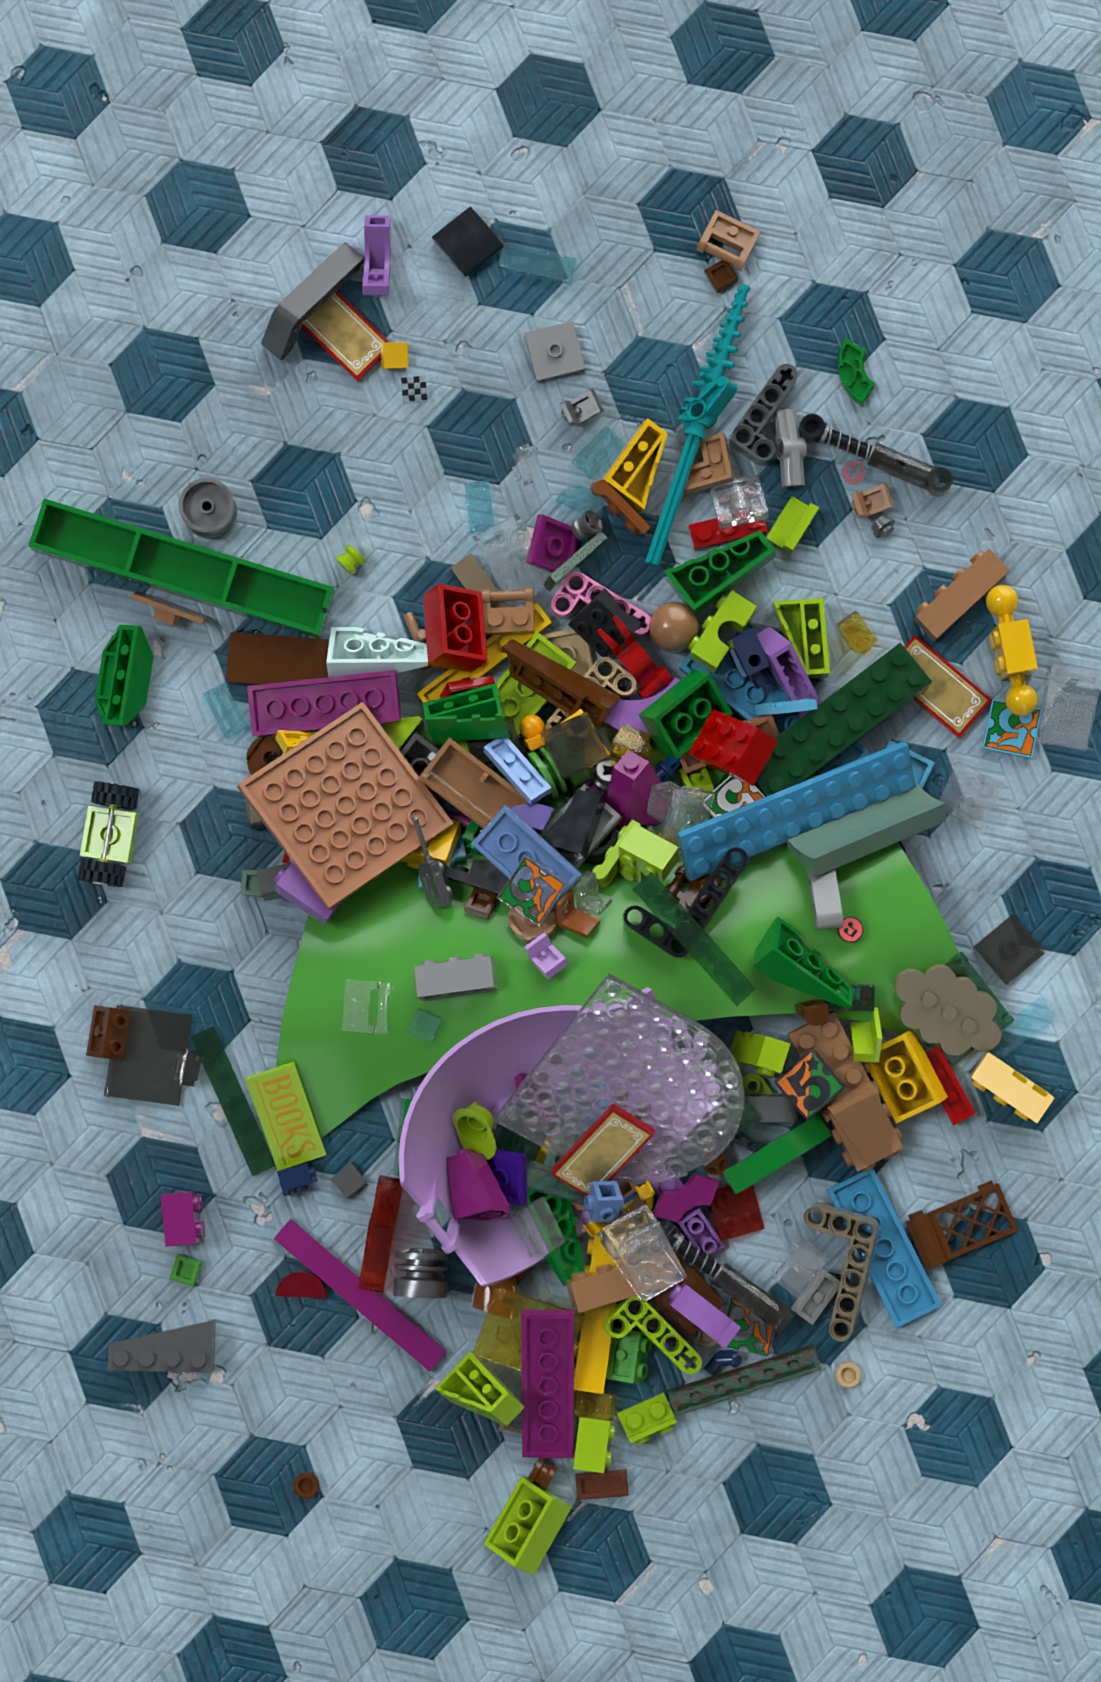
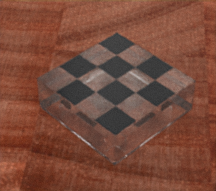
M426 376L401 378L403 404L428 402Z

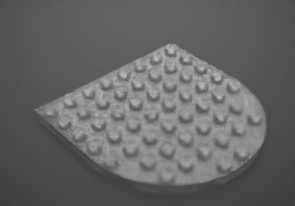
M608 973L495 1116V1122L562 1158L613 1103L655 1129L654 1136L618 1172L615 1178L628 1179L630 1183L646 1184L647 1180L650 1183H658L686 1176L688 1171L701 1165H708L727 1148L740 1126L744 1109V1084L740 1068L734 1056L715 1034L696 1021Z

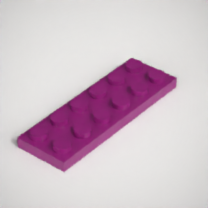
M397 670L247 686L252 736L277 734L278 730H319L362 702L378 723L402 721Z
M522 1309V1404L525 1407L522 1410V1457L574 1458V1310Z

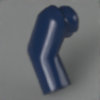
M719 1350L703 1369L714 1376L721 1366L739 1367L742 1363V1357L735 1350Z

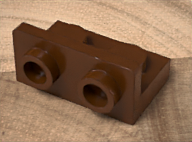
M94 1005L86 1056L118 1061L124 1060L131 1018L130 1010Z

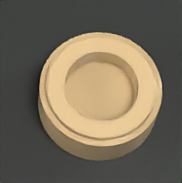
M843 1362L835 1370V1379L842 1387L852 1388L860 1382L861 1371L856 1364Z

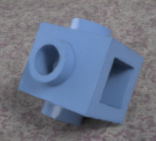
M592 1181L589 1194L584 1199V1207L586 1211H589L591 1221H617L619 1211H622L624 1206L618 1182Z

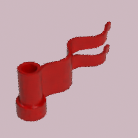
M617 615L612 619L624 638L625 648L615 642L601 628L597 631L617 659L635 678V681L640 686L636 691L643 699L652 697L664 686L668 687L674 680L663 666L657 668Z

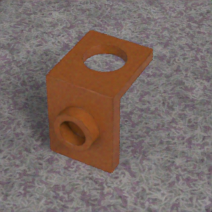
M569 889L557 903V926L588 938L600 924L599 918L574 908L573 889ZM567 900H568L567 907H566L565 910L563 911L564 905H565V903H566Z

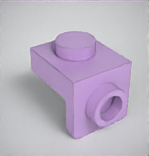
M542 933L525 946L531 963L548 980L569 965L567 959L552 945L548 935Z

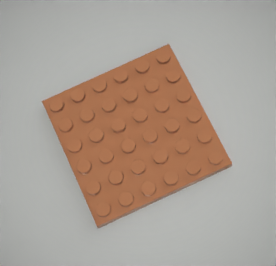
M363 702L237 786L327 910H330L422 847L414 822H412L413 817L419 818L418 821L426 843L453 825L446 812L425 784L418 779L419 776Z

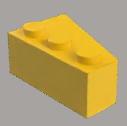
M648 418L641 423L602 478L629 505L639 512L645 509L655 471L668 435L666 431Z

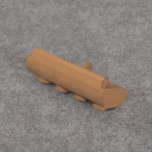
M450 737L418 778L483 829L505 805L511 808L521 804H528L515 787Z

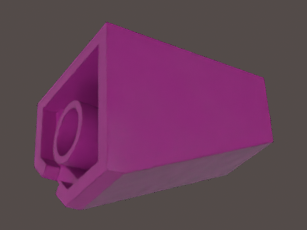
M628 750L613 768L606 803L622 817L621 821L616 825L620 830L625 825L628 826L631 820L641 825L648 824V827L659 825L673 808V804L650 762Z
M462 1149L456 1151L457 1155L447 1157L454 1219L491 1221L508 1216L510 1211L509 1204L483 1154L472 1153V1149Z

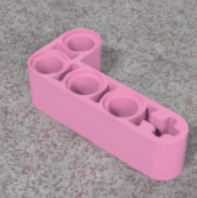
M572 572L565 578L551 602V610L557 618H568L579 602L586 606L591 602L590 596L595 592L600 593L605 587L581 572ZM578 579L583 583V587L580 590H572L569 586L570 581ZM605 588L611 593L618 606H622L625 609L626 613L630 615V612L634 613L632 616L636 617L639 621H645L644 626L646 628L641 627L633 634L637 638L645 637L650 632V616ZM560 600H565L569 603L570 607L567 611L561 612L556 609V603Z

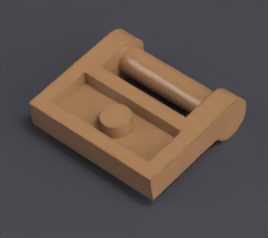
M715 210L696 250L701 253L705 251L734 265L735 269L742 271L761 231ZM710 238L740 251V256L710 243Z
M525 587V590L511 591L482 589L485 635L535 633L533 587ZM491 601H526V607L491 608Z

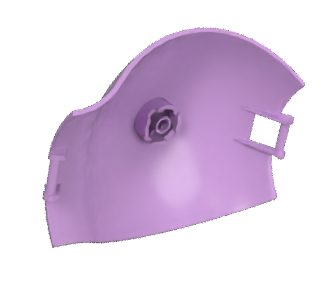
M649 987L627 999L606 1005H560L518 1012L496 1020L464 1038L444 1054L426 1075L410 1103L403 1124L399 1147L400 1184L420 1207L419 1212L416 1214L417 1219L427 1225L442 1244V1250L446 1254L455 1251L479 1284L487 1287L533 1267L545 1260V1257L510 1203H508L510 1211L506 1217L491 1221L454 1219L447 1157L457 1155L456 1151L464 1149L452 1122V1114L456 1110L465 1109L473 1102L478 1101L482 1107L490 1111L494 1118L492 1133L496 1142V1149L526 1154L528 1176L543 1130L550 1132L552 1123H557L558 1118L591 1127L599 1118V1101L602 1099L609 1100V1106L613 1103L628 1113L639 1114L647 1119V1125L655 1129L654 1136L611 1180L617 1181L619 1185L631 1177L635 1186L640 1187L648 1179L647 1176L655 1172L687 1135L712 1110L727 1099L729 1095L700 1059L705 1055L706 1050L702 1045H698L682 1023L681 1015L678 1012L671 1016L668 1015ZM674 1028L687 1047L681 1050L666 1029ZM519 1073H524L555 1101L557 1118L552 1122H549L516 1093L514 1077ZM579 1193L577 1201L583 1202L585 1195ZM436 1197L451 1215L446 1232L433 1217ZM573 1208L574 1217H577L578 1222L576 1226L578 1238L586 1232L583 1225L589 1224L591 1218L589 1211Z

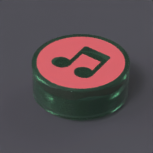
M855 917L843 918V927L837 928V934L844 942H856L863 935V925Z

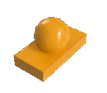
M527 715L520 722L519 728L522 734L520 737L523 744L530 751L553 742L554 739L551 732L544 727V722L539 716Z

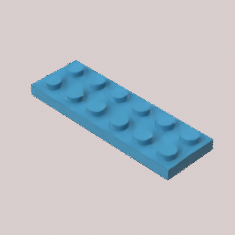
M874 1169L862 1171L826 1189L835 1207L871 1216L879 1223V1234L869 1276L895 1328H899L942 1306ZM840 1217L844 1227L847 1228V1220ZM867 1223L861 1224V1232L865 1235H872V1227ZM856 1248L861 1260H865L866 1252L861 1248Z

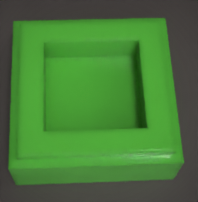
M177 1254L169 1279L195 1286L202 1261Z

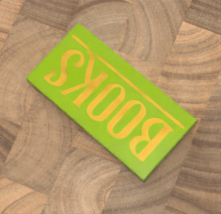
M294 1061L245 1077L278 1171L326 1155V1150Z

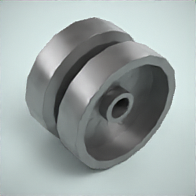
M200 478L189 483L182 491L179 499V512L187 528L195 535L205 539L218 538L226 534L233 527L237 517V505L230 490L221 481L213 478ZM212 505V508L209 511L204 510L205 506L207 508H210Z

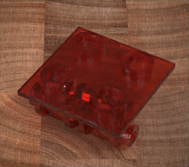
M731 1185L717 1188L711 1203V1213L714 1215L713 1220L716 1223L720 1242L765 1229L753 1185L735 1194Z

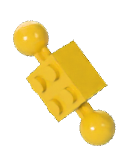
M998 585L992 588L986 597L988 610L997 616L999 624L991 631L992 635H989L990 649L995 650L997 659L993 661L994 671L996 675H1000L1001 681L1010 679L1011 688L1005 696L1008 710L1014 715L1026 716L1035 710L1038 703L1036 691L1027 685L1025 681V676H1030L1038 669L1029 620L1014 621L1013 613L1018 607V595L1010 586Z

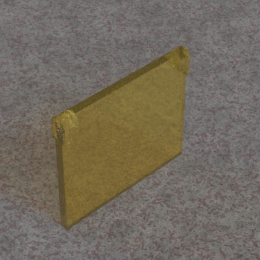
M496 1286L472 1355L522 1371V1309H569ZM575 1311L574 1344L585 1320V1314Z

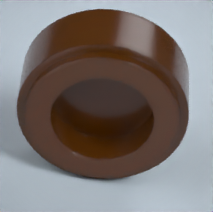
M311 1472L300 1473L293 1484L295 1493L304 1499L315 1496L320 1487L318 1477Z

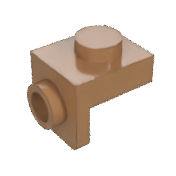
M885 483L863 492L852 493V507L859 517L869 518L894 508L888 486Z

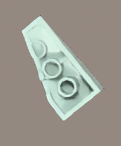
M331 627L326 662L328 677L397 670V673L425 667L428 666L427 644L405 638L394 640L386 638V634L379 632L377 635L365 633L364 629L358 627Z

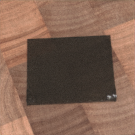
M123 1004L117 1005L116 1008L130 1010L131 1018L124 1060L109 1059L104 1096L180 1106L193 1015L130 1007Z

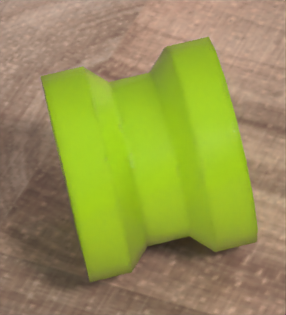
M350 544L345 547V552L342 555L335 557V560L351 576L356 573V568L359 565H364L367 562Z

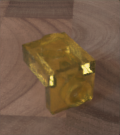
M854 611L835 625L849 649L857 654L869 651L873 644L878 641L857 611Z
M578 1391L574 1399L575 1416L613 1421L616 1395Z

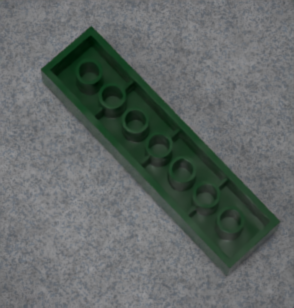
M901 643L897 644L820 703L817 709L808 712L774 738L778 742L754 785L767 797L813 778L925 692L931 685L932 680Z

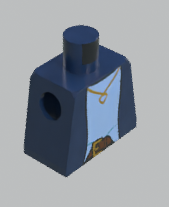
M754 628L724 643L730 647L728 655L742 680L750 676L756 690L770 683L763 670L769 667L770 663ZM749 659L754 662V667L749 664Z

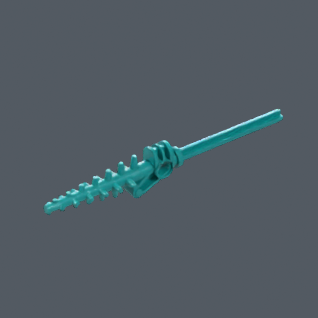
M740 284L737 293L734 294L735 300L731 303L732 307L727 308V312L730 314L725 316L726 322L720 323V327L724 328L718 331L720 337L713 338V342L716 343L712 345V348L715 351L706 352V362L709 366L699 367V371H701L699 375L703 380L692 381L693 386L701 388L698 398L685 397L683 402L686 405L681 407L683 414L679 415L677 419L678 422L683 424L684 435L687 438L645 563L658 567L700 441H705L707 436L705 433L706 429L716 424L718 416L737 392V385L723 375L726 368L730 369L736 366L735 363L728 361L730 353H737L739 351L737 347L732 345L734 338H739L742 335L741 332L737 331L739 322H744L745 320L741 314L743 307H747L745 300L748 292H750V287L746 284Z

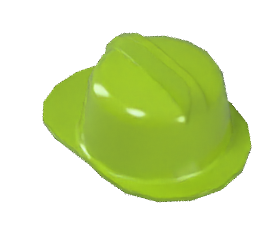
M478 1101L473 1102L465 1109L456 1110L452 1114V1122L464 1149H472V1153L483 1154L486 1160L491 1159L496 1152V1142L492 1133L494 1127L493 1115L486 1108L482 1107Z

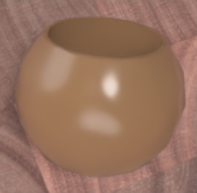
M668 602L659 606L652 614L649 631L652 640L666 651H681L688 648L694 637L698 635L699 623L695 614L688 606L680 602Z

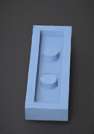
M508 738L495 739L484 746V753L530 805L551 793V786Z

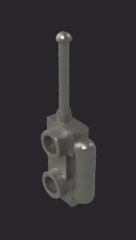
M415 816L412 818V822H414L425 856V861L419 863L418 873L427 900L431 902L432 907H444L451 904L452 891L448 885H445L443 864L438 860H433L429 854L418 821L419 818Z

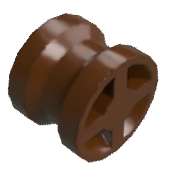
M709 1150L701 1158V1165L706 1173L719 1175L727 1167V1158L719 1150Z
M539 1457L527 1480L537 1482L540 1488L545 1490L552 1480L557 1467L554 1465L548 1466Z

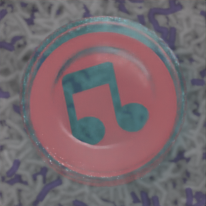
M859 459L848 460L841 470L843 480L850 485L862 483L867 475L866 465Z

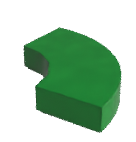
M845 338L838 355V374L846 393L862 407L875 386V383L868 378L864 370L863 359L867 350Z

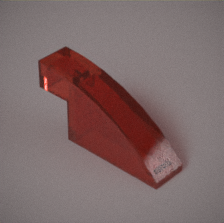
M379 1175L374 1205L368 1225L358 1289L384 1292L403 1193V1187L400 1184L399 1178Z

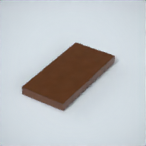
M230 632L226 682L261 685L328 677L326 662L329 639Z

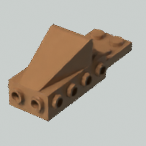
M829 1011L827 1020L819 1026L806 1023L787 1033L799 1058L805 1055L811 1048H814L847 1086L820 1112L826 1122H831L834 1128L831 1131L837 1145L841 1143L845 1151L842 1153V1156L848 1167L853 1166L857 1171H867L876 1165L875 1162L883 1158L887 1160L896 1156L898 1150L903 1148L900 1142L903 1136L897 1125L892 1126L889 1120L892 1114L886 1103L881 1104L879 1096L881 1092L876 1082H871L867 1076V1073L870 1072L867 1063L853 1062L852 1046L835 1011Z

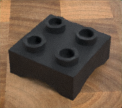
M604 588L589 604L575 614L568 625L603 658L609 656L612 650L597 633L600 628L621 645L624 643V638L612 618L617 615L632 635L638 629L641 622L636 617L622 610L613 599L611 593Z

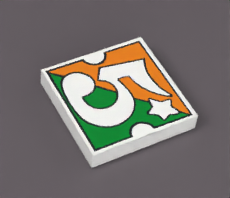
M729 776L700 804L715 818L762 799L765 796L755 785L751 786Z

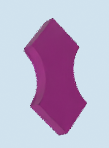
M693 1173L689 1181L683 1186L674 1190L662 1189L653 1211L654 1216L679 1223L683 1214L689 1209L699 1205L711 1206L719 1181Z

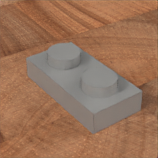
M820 1267L791 1309L813 1325L838 1291L840 1281Z

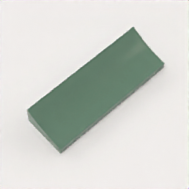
M916 785V788L878 801L861 810L788 839L787 847L812 876L817 877L946 822V802L933 798L919 785Z

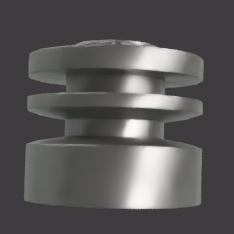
M409 1248L395 1251V1258L406 1259V1264H395L394 1268L406 1271V1276L394 1278L393 1296L413 1298L447 1297V1280L437 1278L436 1272L448 1270V1266L437 1265V1260H448V1254L432 1248Z

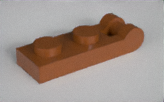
M601 479L591 484V494L597 497L601 496L608 503L607 509L614 516L617 517L619 515L625 521L624 526L633 535L637 533L640 536L650 528L644 519L607 481Z

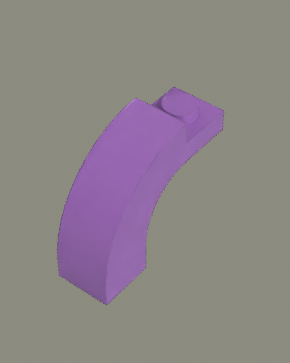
M365 215V259L362 293L371 297L388 295L390 289L391 216Z

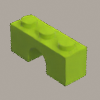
M732 590L728 596L722 595L716 605V608L719 610L714 617L708 616L702 626L705 631L701 637L696 635L688 647L691 650L689 658L715 674L730 649L729 646L721 642L718 637V631L725 627H731L742 633L757 608L756 605Z

